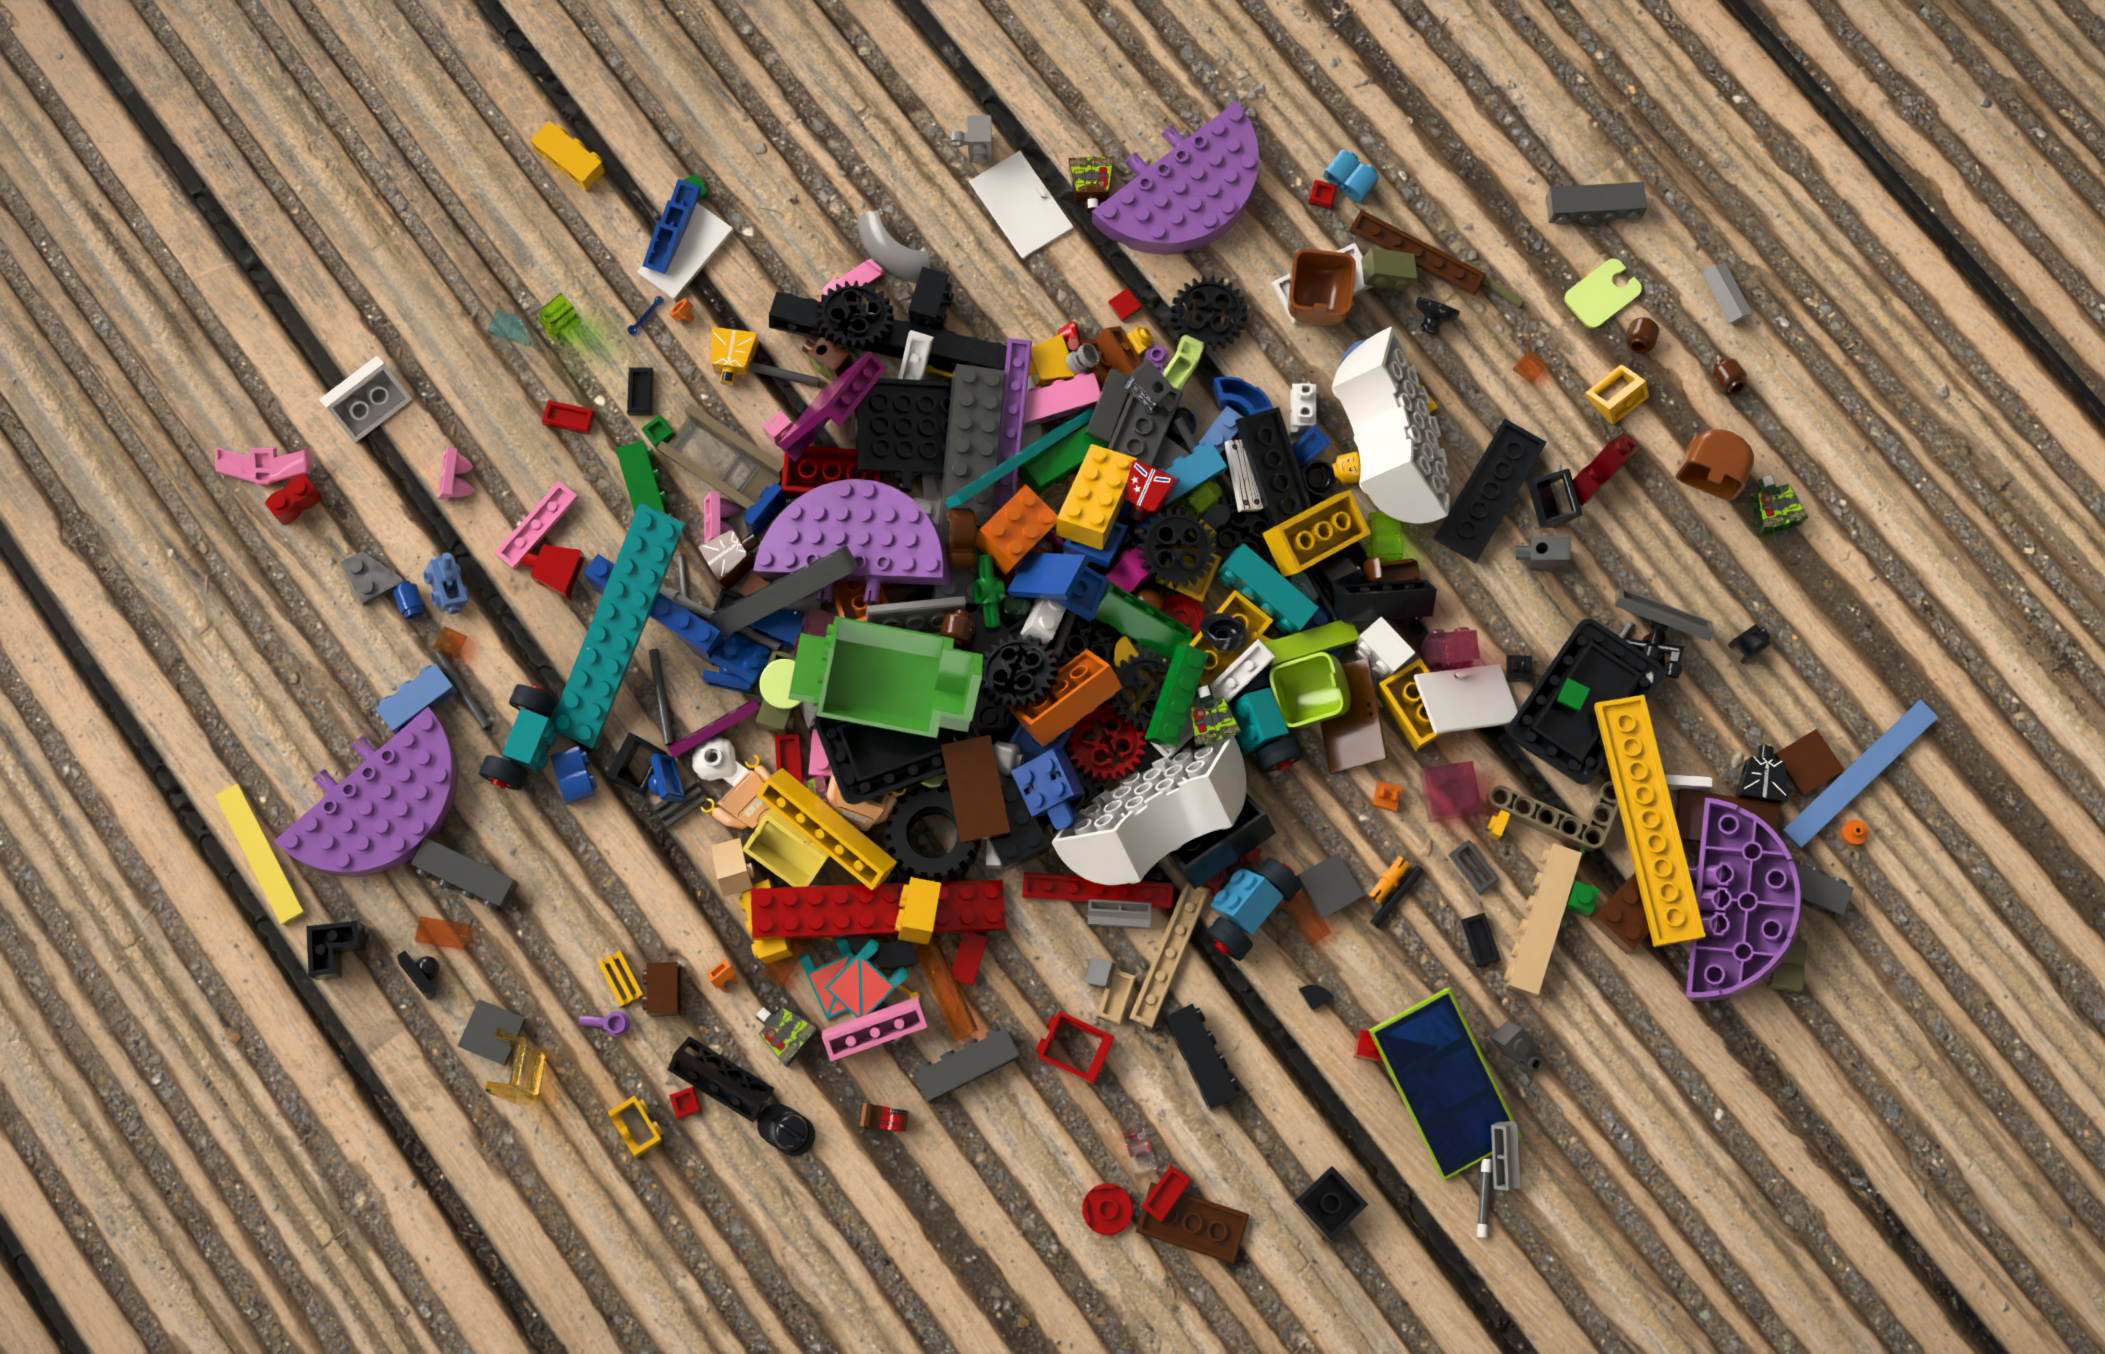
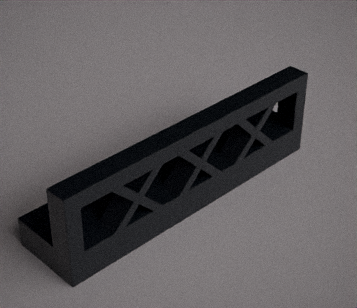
M690 1036L673 1054L668 1067V1071L753 1123L775 1089ZM691 1047L698 1052L699 1056H692L685 1052V1050ZM707 1062L717 1063L720 1069L711 1068ZM729 1075L740 1077L742 1082H734L730 1079ZM750 1088H757L764 1092V1095L760 1098L752 1093Z

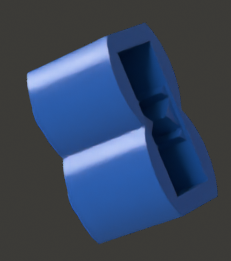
M577 746L550 755L566 805L595 796L594 789L598 788L594 774L589 775L587 766L591 764L586 751L582 752L580 747Z

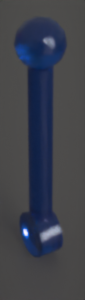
M661 296L655 297L654 303L634 325L628 327L627 330L630 335H636L638 332L637 328L658 305L663 304L664 299Z

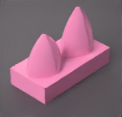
M448 447L443 453L438 491L439 500L447 501L450 497H464L475 492V489L468 482L454 476V474L466 473L473 468V465L467 458L457 454L456 448Z
M711 491L704 498V543L730 530H734L728 523L720 521V518L733 516L740 511V508L735 503L721 498L720 492Z

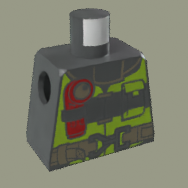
M764 1006L755 1017L765 1026L759 1035L787 1068L819 1032L814 1025L784 1007L775 1015Z

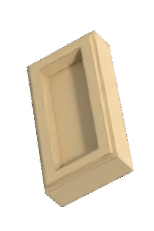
M1115 969L1110 988H1105L1096 1017L1120 1025L1136 976Z

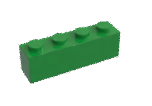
M1088 421L1080 426L1077 432L1066 435L1057 444L1051 445L1037 456L1023 463L1018 475L1038 496L1078 472L1091 444L1107 449L1110 441L1105 444L1086 435Z
M644 440L615 448L634 513H636L639 503H644L672 516L671 512L666 513L664 505L668 504L665 491H660L658 483L662 482L658 468L653 470L651 462L655 461L652 448H647Z
M1108 582L1095 616L1098 621L1110 624L1120 634L1129 635L1136 639L1141 646L1153 649L1158 655L1162 654V658L1166 660L1169 658L1172 660L1177 646L1189 645L1192 642V629L1114 583Z
M1188 644L1176 647L1145 740L1164 748L1177 747L1209 653Z

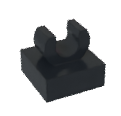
M1507 655L1506 681L1531 682L1532 656Z

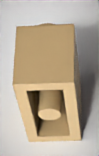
M737 838L712 845L711 849L717 880L723 897L752 889L751 878H754L755 874L752 863H748L752 859L751 856L742 851L741 839Z

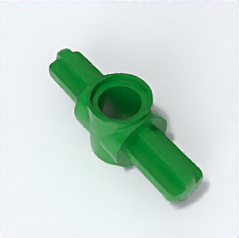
M984 554L978 556L980 579H977L973 584V597L979 605H983L985 626L987 628H995L1000 626L998 603H1001L1004 599L1005 587L1002 580L994 577L992 556Z

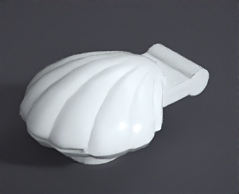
M714 736L695 747L692 755V767L701 779L708 781L724 779L734 787L749 772L748 769L736 761L734 746H732L728 739Z

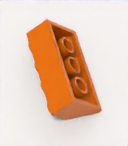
M1088 649L1058 670L1059 675L1055 676L1057 685H1050L1052 693L1044 692L1045 701L1038 698L1036 699L1037 706L1035 707L1030 702L1028 703L1027 710L1024 709L1023 705H1019L1017 711L1014 710L1012 705L1009 707L1012 714L1029 735L1043 747L1052 743L1060 734L1072 728L1077 721L1085 715L1092 713L1097 706L1105 700L1112 698L1117 691L1123 688L1111 665Z

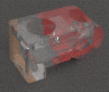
M1143 1126L1123 1131V1137L1136 1179L1157 1173L1158 1166Z

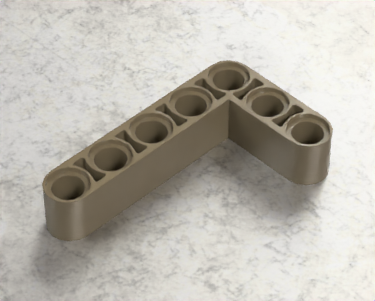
M1613 781L1605 783L1598 790L1586 821L1502 785L1494 787L1486 798V803L1490 810L1499 813L1501 810L1510 813V819L1576 848L1583 849L1586 852H1594L1603 845L1619 808L1617 797L1611 800L1605 795L1606 789H1610L1615 793ZM1501 794L1505 799V803L1498 804L1495 802L1493 795ZM1517 804H1524L1528 809V813L1521 814L1518 812ZM1596 812H1603L1606 816V822H1600L1596 818ZM1540 814H1547L1551 818V824H1544L1540 820ZM1563 824H1570L1574 828V834H1567L1563 829ZM1587 834L1595 835L1597 844H1590L1586 838Z

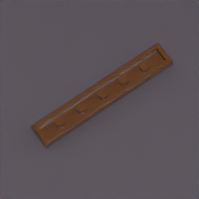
M1360 210L1349 230L1351 233L1384 250L1413 253L1417 267L1473 296L1476 295L1486 277V274L1363 210Z

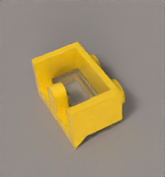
M634 1095L608 1111V1114L636 1160L643 1153L662 1142L660 1136L663 1132L656 1121L650 1122L646 1115L650 1111L643 1099L638 1101Z

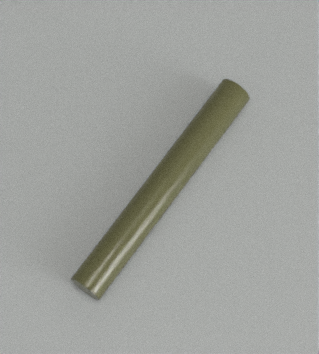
M1466 260L1464 261V263H1466V264H1468V265H1470V266L1476 268L1475 266H1473L1472 264H1470L1468 261H1466ZM1486 275L1482 282L1485 286L1517 308L1522 305L1523 299Z

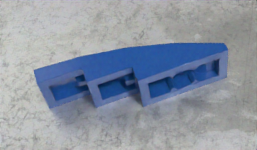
M680 179L677 180L671 201H667L661 221H657L642 265L643 267L666 274L695 209L702 189L700 186Z

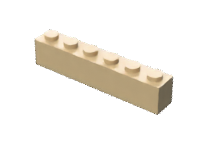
M1555 843L1548 849H1544L1540 859V863H1543L1542 871L1536 873L1533 882L1536 890L1534 896H1529L1525 908L1529 910L1527 919H1522L1518 933L1522 935L1519 943L1515 942L1511 952V957H1514L1512 967H1507L1503 980L1507 981L1506 989L1532 998L1539 995L1580 862L1581 852Z

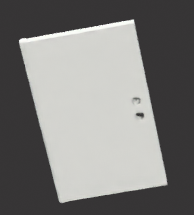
M1021 151L969 180L977 195L1022 259H1025L1073 229L1072 224Z
M1500 664L1421 673L1413 676L1435 734L1510 724L1518 712Z

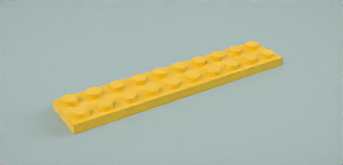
M1639 695L1597 702L1594 705L1653 946L1658 947L1703 939L1706 936L1645 696Z

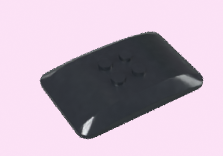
M1584 619L1576 626L1509 724V737L1575 783L1587 785L1595 779L1607 761L1594 709L1595 703L1644 695L1647 702L1662 680L1664 669L1659 662L1597 621ZM1567 678L1590 688L1579 712L1556 702Z
M820 716L815 718V728L841 797L846 803L852 805L860 804L945 774L946 768L941 745L981 737L974 718L970 721L968 732L939 727L937 738Z

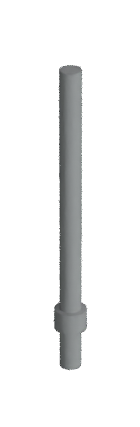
M661 586L659 593L678 605L707 619L709 615L715 612L680 595L679 591L671 587L667 589ZM746 626L735 631L774 651H779L782 643Z

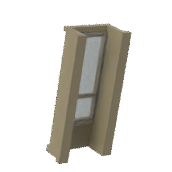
M691 403L685 409L688 418L670 442L666 444L661 441L656 448L659 452L746 510L751 505H756L760 500L761 492L767 486L771 487L774 482L779 485L782 481L784 464Z

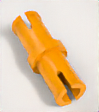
M1401 856L1397 857L1387 872H1383L1380 875V881L1368 893L1369 898L1372 900L1376 897L1375 903L1380 905L1391 889H1395L1398 886L1399 879L1411 867L1408 861L1403 863L1404 858Z

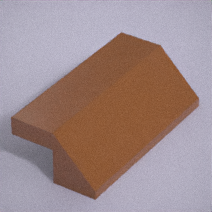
M1121 326L1106 328L1095 339L1079 342V347L1085 343L1092 344L1099 353V363L1091 368L1088 367L1090 373L1095 374L1101 390L1109 370L1114 369L1129 376L1143 363ZM1128 391V394H1127L1126 399H1125V401H1124L1123 407H1122V409H1121V412H1120V415H1119V419H1120V417H1121V415H1122V412H1123V410H1124V407H1125V405H1126V403H1127V400H1128V398H1129V396H1130V392H1129V391Z

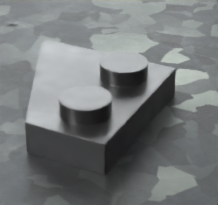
M363 551L340 562L363 606L397 589L396 586L405 582L400 576Z

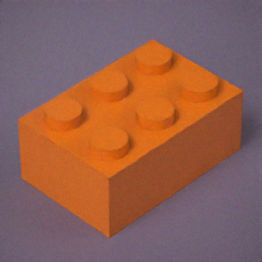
M1025 484L976 533L975 546L983 554L991 555L993 563L1006 575L1057 524L1058 515Z

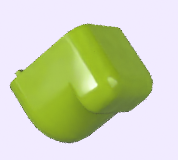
M1324 652L1314 653L1279 664L1270 671L1269 679L1273 695L1287 727L1308 728L1317 725L1319 722L1342 716L1350 709L1351 695L1346 675L1339 660L1331 654Z

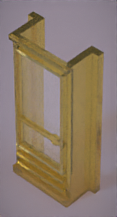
M497 1028L495 1039L515 1049L509 1084L487 1081L485 1092L514 1104L516 1099L539 1102L548 1051L542 1050L525 1040V1037L514 1036L503 1029Z

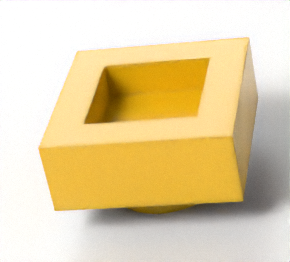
M1501 810L1497 816L1492 815L1487 826L1491 830L1489 838L1498 841L1502 836L1510 813Z

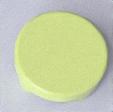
M790 659L773 661L761 674L759 684L761 694L770 705L776 708L792 709L802 703V701L788 699L795 661Z

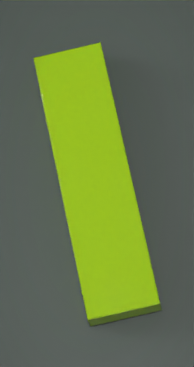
M1342 620L1265 642L1264 645L1276 656L1269 663L1271 668L1279 664L1314 653L1326 652L1356 643L1359 635L1354 624L1344 623Z

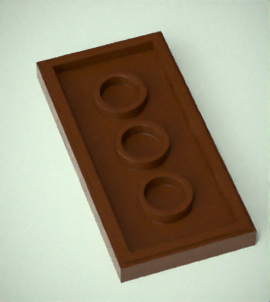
M991 735L941 745L960 843L963 844L1011 834Z
M1679 789L1676 822L1681 840L1701 843L1705 798L1719 799L1738 805V807L1758 816L1777 833L1779 803L1687 789Z
M1150 1183L1146 1199L1157 1185L1156 1183ZM1182 1193L1162 1223L1142 1209L1135 1232L1234 1265L1249 1214Z

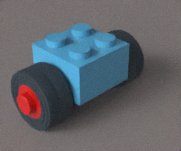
M1270 857L1263 862L1256 873L1240 868L1239 871L1231 876L1230 882L1225 888L1215 895L1214 901L1210 904V907L1220 916L1206 932L1207 936L1215 944V948L1222 954L1241 961L1253 947L1251 940L1242 931L1253 935L1282 899L1289 902L1294 898L1295 894L1302 887L1301 881L1289 866L1284 863L1281 864Z

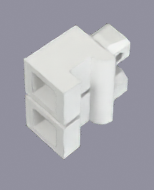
M1292 384V390H1290L1289 435L1302 436L1316 424V384Z

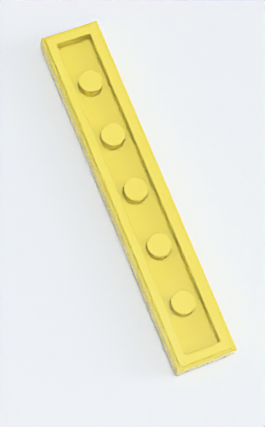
M237 783L215 795L280 924L284 925L304 914L305 911L241 786Z

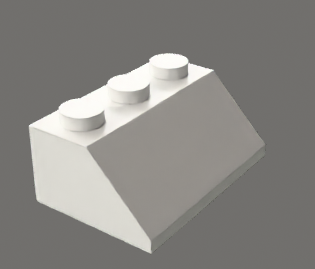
M376 356L319 400L353 442L356 443L410 402L412 398L388 367Z

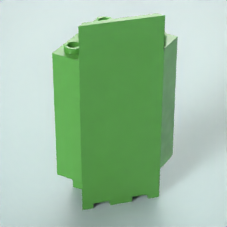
M835 616L833 625L828 624L826 637L805 633L800 634L788 699L812 703L813 706H818L816 716L937 738L939 727L968 732L970 721L973 719L982 679L983 654L953 649L954 638Z

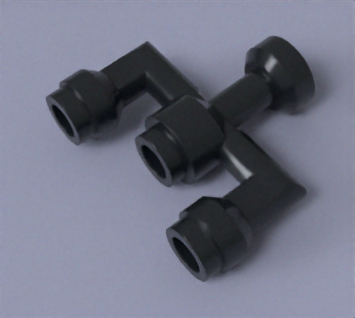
M1649 620L1648 626L1652 629L1649 643L1642 640L1625 638L1627 642L1642 650V652L1657 662L1661 661L1662 653L1670 654V659L1664 667V675L1670 678H1679L1683 668L1681 659L1684 646L1660 645L1662 632L1668 630L1669 626Z

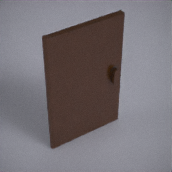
M1370 658L1342 665L1350 689V709L1342 716L1320 722L1330 775L1388 759Z

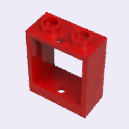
M1059 1011L1057 1016H1051L1046 1029L1050 1031L1046 1040L1041 1038L1035 1052L1039 1053L1038 1060L1094 1085L1115 1036ZM1062 1022L1102 1040L1087 1074L1047 1056Z

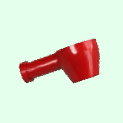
M1075 321L1066 324L1058 330V335L1062 334L1065 344L1069 349L1075 350L1079 347L1081 338Z

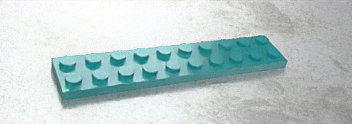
M639 503L552 718V723L556 726L555 731L592 749L596 747L687 523L644 503Z

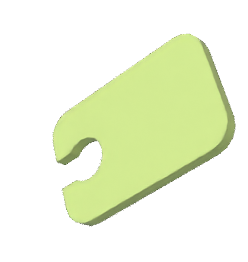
M1618 259L1607 260L1565 294L1564 301L1566 305L1588 328L1595 329L1636 299L1642 291V286L1635 277L1630 279L1625 287L1614 285L1612 277L1626 270V267Z

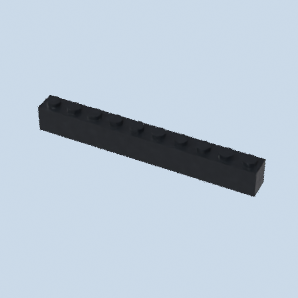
M776 291L769 312V328L818 340L822 337L825 338V334L820 335V327L816 326L817 302L819 301L813 298H802L791 293ZM835 318L841 320V331L847 337L848 327L845 329L844 321L840 318ZM894 319L892 330L888 333V338L882 337V344L874 341L873 349L865 345V351L903 359L908 334L913 330L934 337L927 365L949 371H954L957 364L1004 370L1007 346L999 342H989L974 336L968 337L952 331H942L931 326H921L906 320Z

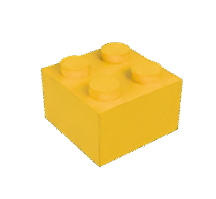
M911 877L909 884H904L899 906L904 908L899 909L895 925V931H899V940L928 945L934 927L941 887L940 882Z

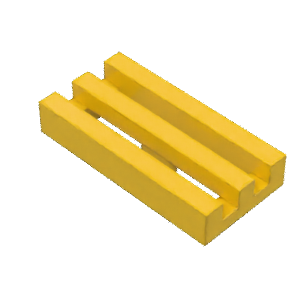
M620 950L616 954L606 957L607 959L597 962L620 1007H624L644 995ZM617 959L620 960L636 994H631L615 963ZM606 965H611L627 999L623 1000Z

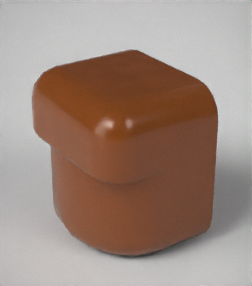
M1315 249L1299 250L1294 256L1290 272L1288 311L1291 317L1299 322L1315 326H1333L1342 323L1348 317L1352 306L1356 270L1355 259L1347 253Z
M1722 429L1708 430L1696 435L1689 442L1677 471L1676 479L1683 484L1729 501L1735 500L1746 486L1754 464V453L1751 446L1739 435Z

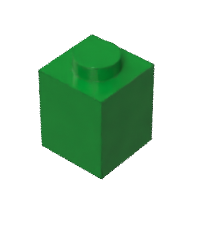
M1575 881L1572 884L1565 910L1588 917L1593 913L1600 889Z

